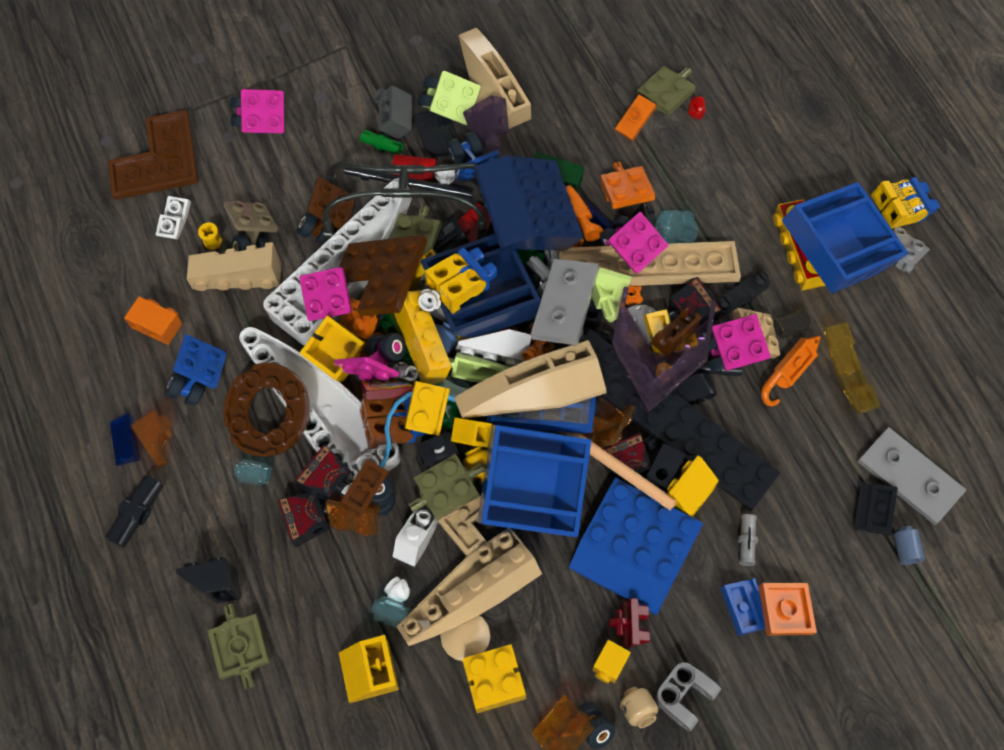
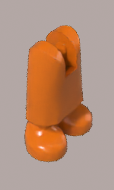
M571 185L566 186L575 216L582 228L586 241L592 242L599 239L600 233L603 232L602 227L590 222L592 214L587 205ZM581 239L572 247H581L584 240Z

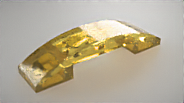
M844 322L826 327L824 331L830 357L850 404L857 414L880 408L881 406L872 385H868L853 348L855 340L848 323Z

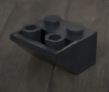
M214 557L209 559V562L201 564L190 562L184 564V567L176 569V574L186 583L216 604L241 599L238 571L226 558Z

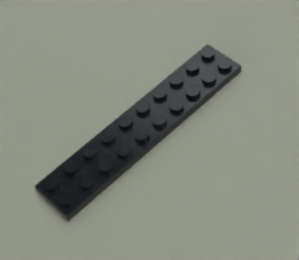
M590 329L579 343L588 340L598 358L606 387V393L600 396L662 444L665 443L686 454L684 461L688 462L691 460L693 462L697 456H700L719 480L717 486L748 510L752 511L781 472Z

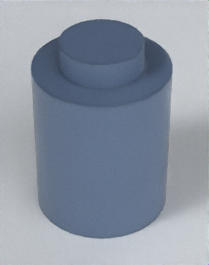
M912 526L898 528L893 537L900 564L910 565L925 561L919 531L912 529Z

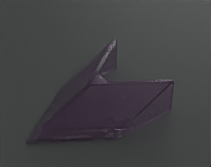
M624 287L612 346L648 413L707 361L716 301H711L708 320L667 357L664 354L651 352L626 307L629 287Z

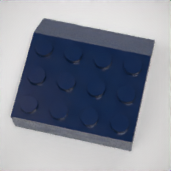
M506 155L473 168L500 249L567 251L583 239L580 225L575 216L556 160Z
M496 234L420 260L425 271L451 255L457 254L463 247L467 251L478 247L484 255V261L480 263L481 267L492 262L497 268V276L489 281L490 288L461 304L460 309L452 314L441 301L440 307L453 335L468 338L479 337L533 319L537 315L541 300L516 250L500 249Z

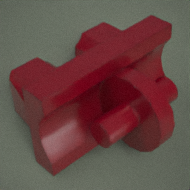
M631 598L628 602L621 603V610H616V618L609 620V626L616 627V636H622V648L630 649L650 642L649 630L639 629V620L645 621L648 619L649 606L639 604L638 599Z

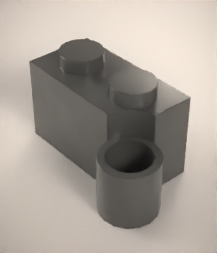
M393 85L388 89L380 87L374 95V101L379 104L378 130L399 139L409 133L412 128V95Z

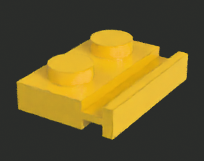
M414 381L404 428L439 436L450 389Z

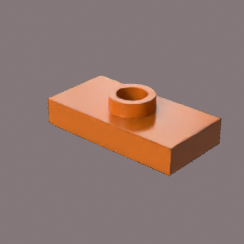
M638 95L615 127V131L633 141L657 108L656 104Z

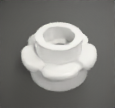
M430 289L423 290L418 300L419 306L429 312L438 309L441 305L439 293Z

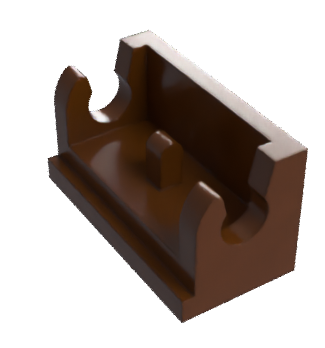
M688 307L683 309L681 314L666 328L656 333L650 342L667 357L697 331L702 316L696 313L691 319L687 314L689 312Z
M367 459L341 500L340 507L345 510L350 509L354 511L356 516L363 515L389 471Z

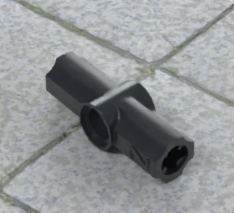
M144 475L131 497L128 496L121 502L118 509V517L105 535V538L125 548L137 527L143 525L148 520L151 513V505L164 485L156 479Z

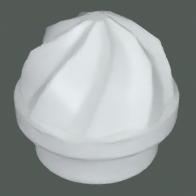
M455 170L434 172L439 184H446L448 186L455 179Z
M397 576L387 584L384 592L388 594L387 598L389 600L400 603L408 599L410 589L405 579L401 580Z

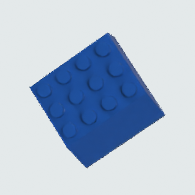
M859 182L797 204L782 219V222L831 294L881 273L909 254Z
M492 425L477 522L486 525L578 537L592 440Z
M615 478L583 535L569 565V569L628 601L631 598L638 599L639 604L649 606V612L657 616L703 523L675 508L669 511L644 492Z

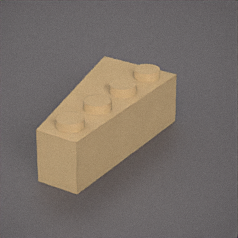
M273 242L265 243L263 248H257L256 245L247 246L244 251H236L232 248L226 249L224 254L214 251L189 255L187 281L192 289L198 291H205L207 289L228 290L229 288L248 290L258 287L271 289L280 286L281 261Z

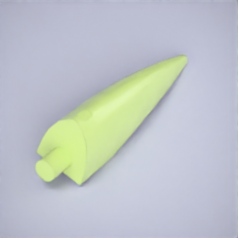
M457 351L455 359L449 358L451 368H453L451 377L472 382H482L499 372L511 368L498 362L483 359V357L471 356L466 353L462 354L460 351Z

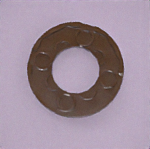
M274 363L256 364L244 374H240L230 386L223 408L224 424L228 427L232 437L230 438L231 441L241 451L258 457L277 456L292 448L302 436L309 419L310 402L303 381L294 371ZM267 387L275 388L281 392L282 398L286 402V416L277 429L269 433H261L250 422L248 414L249 405L253 397L260 390Z

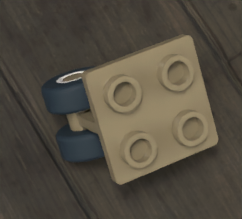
M240 201L224 202L223 206L236 230L246 231V236L235 235L233 237L231 249L244 251L247 246L251 245L263 248L268 241L264 236H258L259 232H277L278 227L264 204L258 202L242 203Z

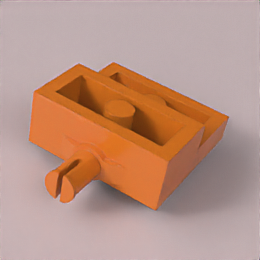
M615 162L613 164L615 172L601 175V189L606 201L610 202L612 209L655 200V192L642 166L624 170L621 162H618V165Z

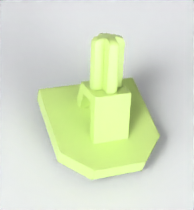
M599 267L591 300L594 301L597 309H602L605 319L608 322H613L618 319L631 276Z

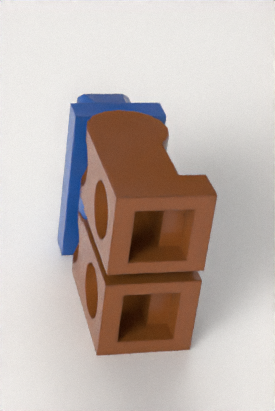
M401 397L376 400L362 399L360 414L363 428H365L364 432L368 450L377 449L379 445L387 444L384 430L386 418L394 403ZM411 397L398 405L391 418L389 427L391 443H414L417 436L428 434L404 428Z

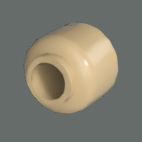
M631 687L624 692L620 708L629 724L639 728L651 725L657 718L656 715L659 708L650 692L645 688L638 689L637 687Z

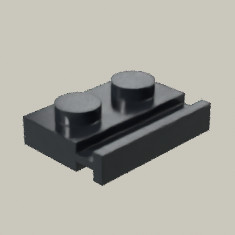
M455 217L441 226L433 249L436 254L470 242Z
M861 482L854 530H864L870 533L891 536L898 487L880 484L871 485Z

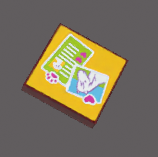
M394 378L388 381L373 380L372 382H360L361 391L367 400L402 397L413 390L411 382L405 379L397 380Z

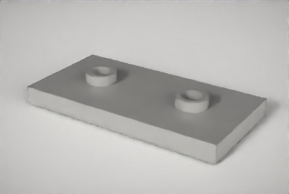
M561 259L553 260L532 328V340L578 345L599 272L598 263Z
M889 427L858 460L859 464L887 486L898 487L897 495L933 525L938 524L966 491L957 481Z

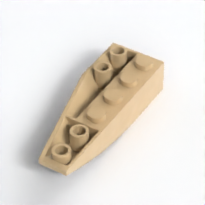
M477 28L458 35L469 80L480 85L475 104L481 114L489 111L483 118L493 132V135L497 134V131L500 133L531 120V103L504 60L487 38ZM504 103L503 106H500V107L494 109V111H493V109H492V112L490 113V110H489V109L494 108L495 106ZM499 115L504 116V120H501L503 121L502 124L498 121Z
M587 340L578 343V345H571L519 363L474 385L454 397L461 417L470 418L561 408L605 394L606 387L598 358L590 342Z
M507 528L470 553L396 627L408 646L414 645L479 616L504 601L542 575L533 555L513 530Z

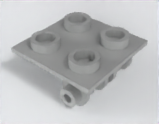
M892 228L909 253L899 260L895 266L902 272L910 273L930 249L922 241L907 234L903 228Z

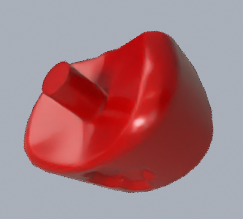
M697 96L690 100L688 114L694 119L703 118L706 112L705 100L703 97Z

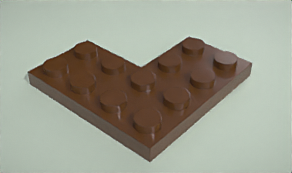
M187 110L146 118L150 152L108 160L111 194L114 200L199 183L190 119Z
M424 235L348 244L339 267L344 269L346 283L368 281L357 308L361 316L401 312L427 243Z

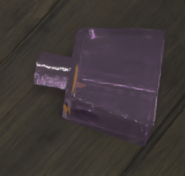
M491 95L464 111L463 115L470 132H475L480 142L487 144L488 151H495L500 149L498 138L508 133L509 126L506 99Z

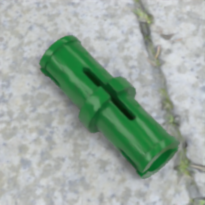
M366 129L363 130L360 136V142L372 145L379 151L385 150L395 155H400L404 147L403 143L387 138V135L375 134Z

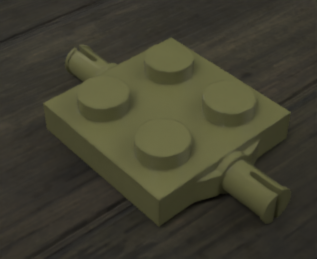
M663 65L637 90V96L641 95L657 106L655 110L670 116L695 92L696 85L686 80L692 73V70L686 66L680 73H675Z
M421 205L417 216L398 215L390 239L424 235L427 243L422 253L423 256L429 250L434 249L442 225L440 220L426 218L430 208L427 205L425 207Z
M454 454L414 477L421 497L408 504L413 512L426 505L438 521L480 497L474 487L473 478L485 472L481 463L467 470L461 464L457 455Z
M229 604L228 607H223L227 621L207 631L219 679L224 680L232 676H241L244 690L255 686L251 672L258 667L269 664L270 659L258 615L253 614L244 618H236L234 605Z

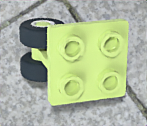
M446 71L441 72L439 79L430 76L425 77L423 87L428 91L426 95H419L417 104L429 108L433 113L463 125H468L480 85Z

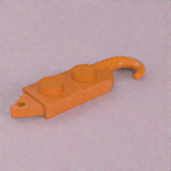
M820 336L800 338L775 367L774 373L768 378L761 389V398L765 405L770 407L776 406L780 400L771 401L769 399L771 389L775 385L780 388L791 387L818 356L816 351Z

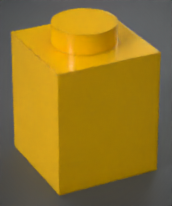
M455 417L451 441L488 448L492 424Z
M608 640L592 671L596 672L595 677L607 684L610 681L615 684L631 652Z

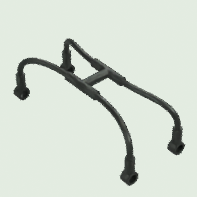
M335 163L329 169L328 180L339 188L340 184H338L336 174L334 173L338 168L400 174L399 186L394 189L382 188V190L350 193L331 201L323 212L324 240H329L335 234L331 219L328 216L330 210L341 202L367 196L396 198L433 196L461 202L472 208L478 216L477 240L487 237L486 219L480 208L472 201L451 193L407 188L409 174L473 169L477 164L461 163L425 167L424 165L370 166L355 163ZM479 190L480 198H483L481 190Z

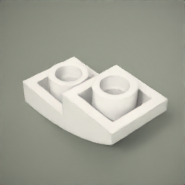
M168 196L164 215L160 214L156 236L178 240L191 205L190 200Z

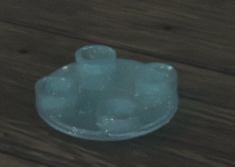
M663 211L656 220L655 229L668 244L693 243L698 236V225L694 220L693 213L690 211Z

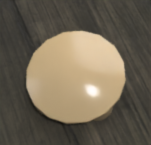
M477 616L440 635L442 647L446 653L455 660L462 662V658L485 652L491 638L489 626L481 616Z

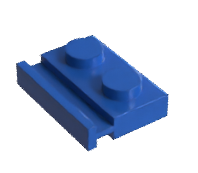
M755 578L724 585L720 588L738 636L765 629L760 592Z

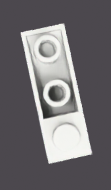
M508 329L459 341L455 350L460 351L462 354L482 356L483 359L494 362L497 360L506 362L505 365L513 367L525 361L522 358V353L529 348L531 335Z
M426 505L411 514L395 540L393 557L414 567L424 553L438 525L433 512Z

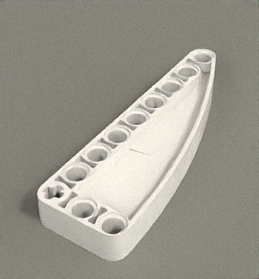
M399 178L392 180L384 189L398 188ZM375 196L264 300V308L271 320L304 346L311 336L320 340L322 337L317 335L315 331L325 318L308 321L299 277L338 268L349 243L390 239L398 215H406L412 197ZM368 281L347 283L349 297L357 299ZM341 315L333 316L331 318L338 321Z
M248 327L241 331L239 339L255 365L260 363L282 365L294 371L303 381L310 402L309 419L303 435L316 453L320 450L319 445L324 441H328L329 445L327 447L350 469L353 481L367 459L377 465L382 462L387 444L379 445L377 449L368 450L364 432L365 428H363L360 414L361 402L348 389L302 356L300 352L280 340L253 327ZM256 339L253 343H248L250 340ZM264 355L268 356L264 360H259ZM271 388L283 406L286 407V402L282 398L281 392ZM310 424H317L314 429L307 430ZM391 443L390 451L395 452V454L388 458L383 467L387 471L395 468L401 461V455L396 443Z

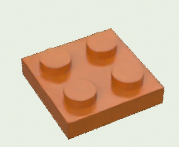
M762 583L759 585L767 636L813 635L817 633L808 583Z

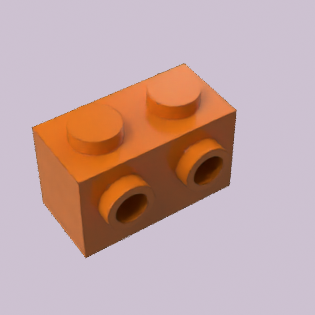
M138 297L124 317L132 329L166 345L170 344L183 324L178 317L179 313L170 307L165 309L151 298L146 300Z

